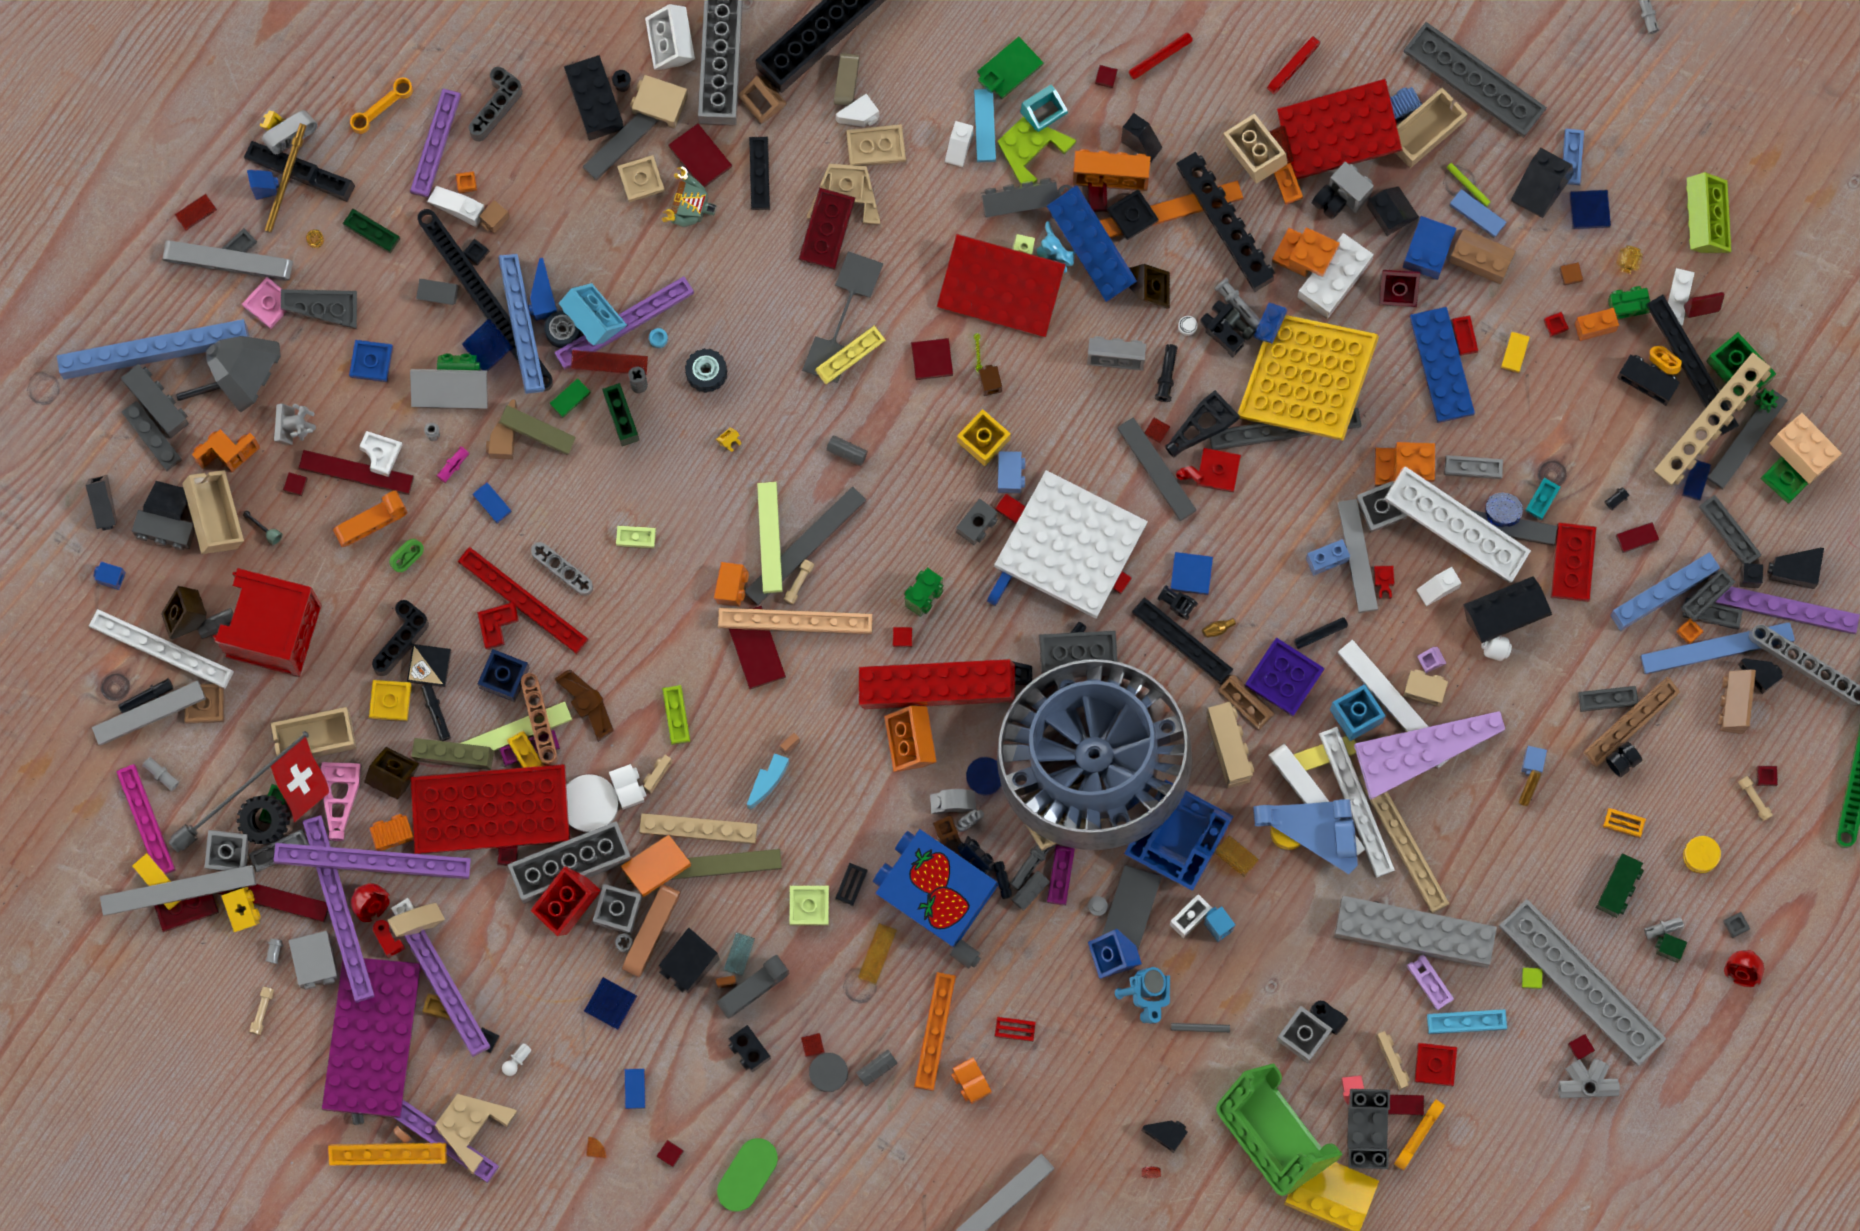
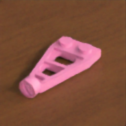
M322 762L321 771L326 778L330 792L323 798L329 826L328 839L331 841H344V831L360 785L361 764ZM333 783L348 784L349 788L345 798L335 799L332 796L331 785ZM333 804L345 805L341 818H334L332 816Z

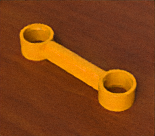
M404 77L398 78L393 84V90L366 112L355 113L350 119L352 130L357 134L366 133L370 128V122L399 98H409L413 93L410 80ZM401 83H407L409 90L406 93H399L396 90L397 86ZM358 118H364L367 123L363 128L354 127V121Z
M1437 1099L1434 1100L1396 1159L1395 1166L1403 1171L1405 1170L1444 1109L1445 1104Z

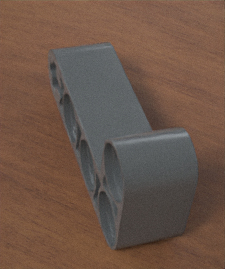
M494 67L490 72L492 85L498 91L469 124L471 137L475 141H483L522 95L523 90L520 81L502 67ZM498 75L504 76L501 80H495V77ZM512 86L518 87L516 91L509 90ZM500 100L506 101L504 105L497 104ZM488 114L494 115L492 119L485 118Z
M775 955L763 964V968L719 999L717 1004L729 1019L789 975V970L779 956Z

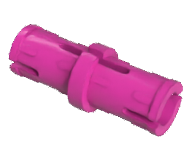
M460 446L452 458L447 459V464L436 476L446 483L452 474L460 469L459 466L470 453Z

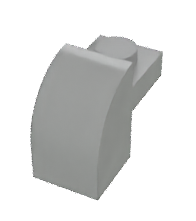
M948 789L930 795L931 814L951 811L964 813L976 810L975 791Z

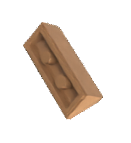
M1235 675L1230 676L1218 689L1258 730L1275 715Z

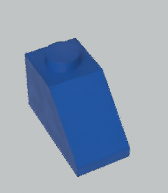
M247 170L250 187L256 200L276 195L279 181L278 177L273 176L272 171Z

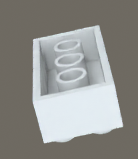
M1344 233L1337 240V242H1340V246L1324 276L1321 277L1312 273L1300 288L1297 298L1327 319L1370 265L1374 254Z

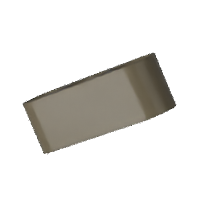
M841 53L834 96L835 105L848 106L854 102L860 55Z

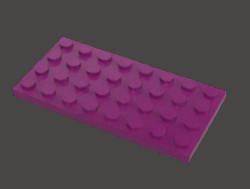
M363 958L375 997L356 1003L344 961L342 960L322 1110L401 1118L421 966L419 963Z

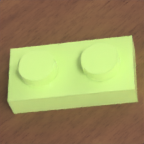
M617 526L616 546L655 548L656 528Z

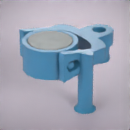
M1150 967L1139 970L1134 977L1129 978L1131 987L1125 989L1117 988L1115 990V997L1122 999L1125 996L1133 995L1134 1005L1144 1008V1011L1140 1014V1020L1143 1023L1153 1024L1161 1020V1007L1170 1004V975L1165 976L1160 969ZM1162 994V998L1159 1001H1147L1141 998H1149Z

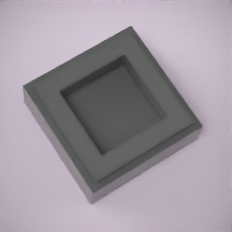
M1742 912L1723 921L1732 938L1750 930Z

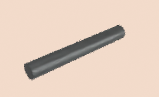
M1171 1023V1031L1230 1033V1025Z

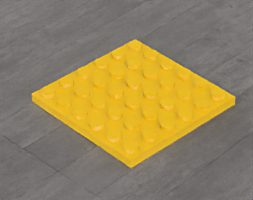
M1285 315L1273 343L1262 342L1238 411L1240 418L1343 441L1379 339L1378 334Z

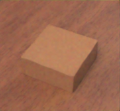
M793 733L780 745V749L785 755L800 742L799 737Z

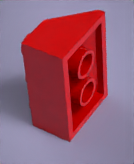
M564 866L530 911L556 936L568 935L601 890L587 877Z

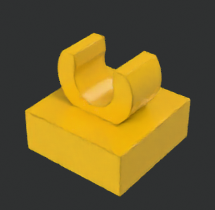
M269 110L263 116L265 120L263 124L260 123V126L268 131L285 120L276 112Z
M731 427L716 438L721 446L731 452L734 451L731 447L732 442L735 441L737 445H741V441L737 439L740 436L739 433Z

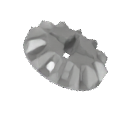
M977 809L971 811L958 821L956 828L959 832L966 831L984 817V812Z

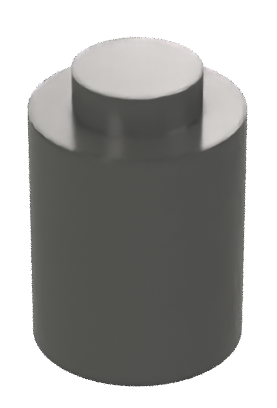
M962 939L950 953L953 958L968 969L971 966L975 968L981 960L979 957L980 952Z

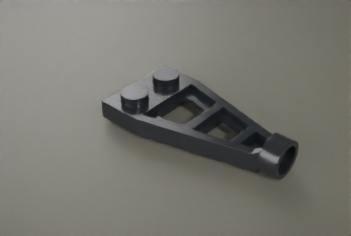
M1214 390L1197 405L1171 441L1165 445V449L1174 458L1182 451L1225 431L1238 421L1240 416ZM1205 412H1209L1217 421L1215 425L1209 428H1202L1198 424V420ZM1191 426H1194L1198 430L1199 435L1188 440L1184 433Z

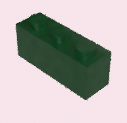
M618 383L603 388V395L621 446L640 441L621 384Z
M1622 853L1595 908L1615 918L1619 914L1623 915L1628 906L1625 903L1628 896L1632 897L1636 889L1633 884L1636 879L1640 880L1644 872L1641 869L1643 863Z

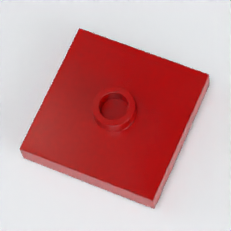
M1203 448L1199 472L1204 476V480L1196 485L1234 493L1241 455Z

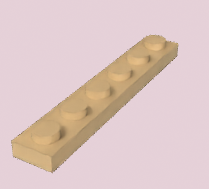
M642 813L640 834L670 835V837L756 844L758 825Z

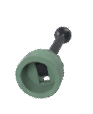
M249 511L243 513L244 518H249L266 532V539L271 545L274 546L281 540L283 534L277 529L268 530L253 518Z

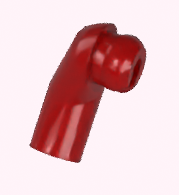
M1193 466L1181 468L1176 472V477L1179 480L1192 478L1198 484L1204 480V476Z

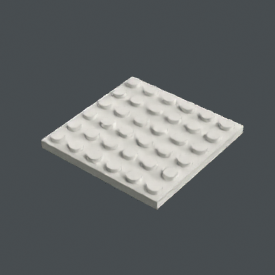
M1046 470L994 567L1097 619L1148 521Z

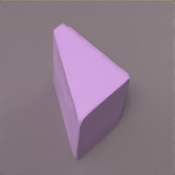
M1432 647L1417 656L1425 673L1446 664L1438 647Z

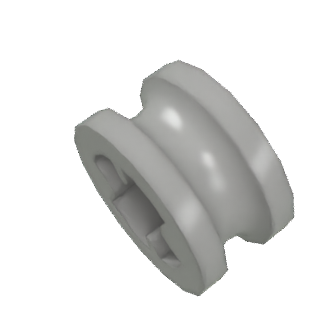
M620 934L615 940V945L620 952H628L633 945V940L628 934ZM625 938L626 941H630L629 943H627L626 948H623V946H619V944L621 943V939Z

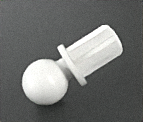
M523 1043L513 1055H510L513 1059L504 1062L502 1065L503 1073L507 1076L516 1074L517 1065H523L522 1062L531 1052V1048Z

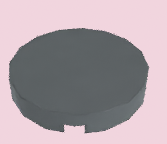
M823 1053L812 1061L809 1067V1077L817 1089L823 1092H834L845 1084L848 1078V1068L845 1061L839 1055Z

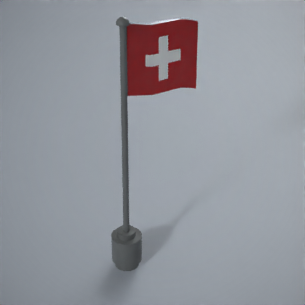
M306 731L302 732L303 735L194 827L192 825H183L168 841L173 849L179 853L181 850L184 851L198 839L196 836L198 834L197 829L270 767L276 784L290 807L294 822L330 793L329 786L311 752L307 740L309 733Z

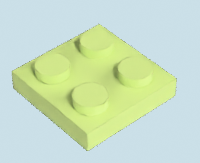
M790 886V925H829V886Z

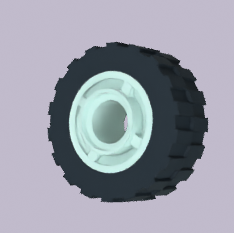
M704 348L695 351L687 359L685 365L688 383L699 392H714L727 379L728 371L724 357L719 352L713 351V349ZM704 368L711 369L709 373L702 372Z

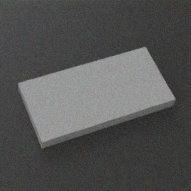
M411 369L410 371L411 407L484 409L488 407L487 371Z

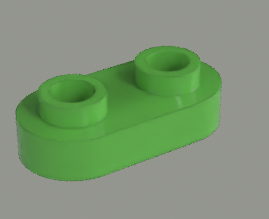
M417 539L406 541L391 556L389 560L391 568L396 572L406 571L423 554V544Z

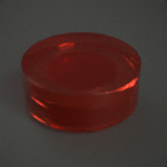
M1154 1166L1144 1167L1141 1169V1176L1143 1178L1161 1177V1169Z

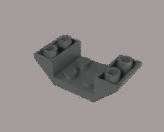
M1350 1089L1347 1134L1348 1168L1388 1169L1389 1149L1387 1148L1390 1090Z

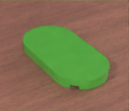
M755 1138L747 1141L741 1147L717 1188L718 1199L723 1207L733 1212H739L752 1206L777 1166L778 1155L773 1144L765 1139Z

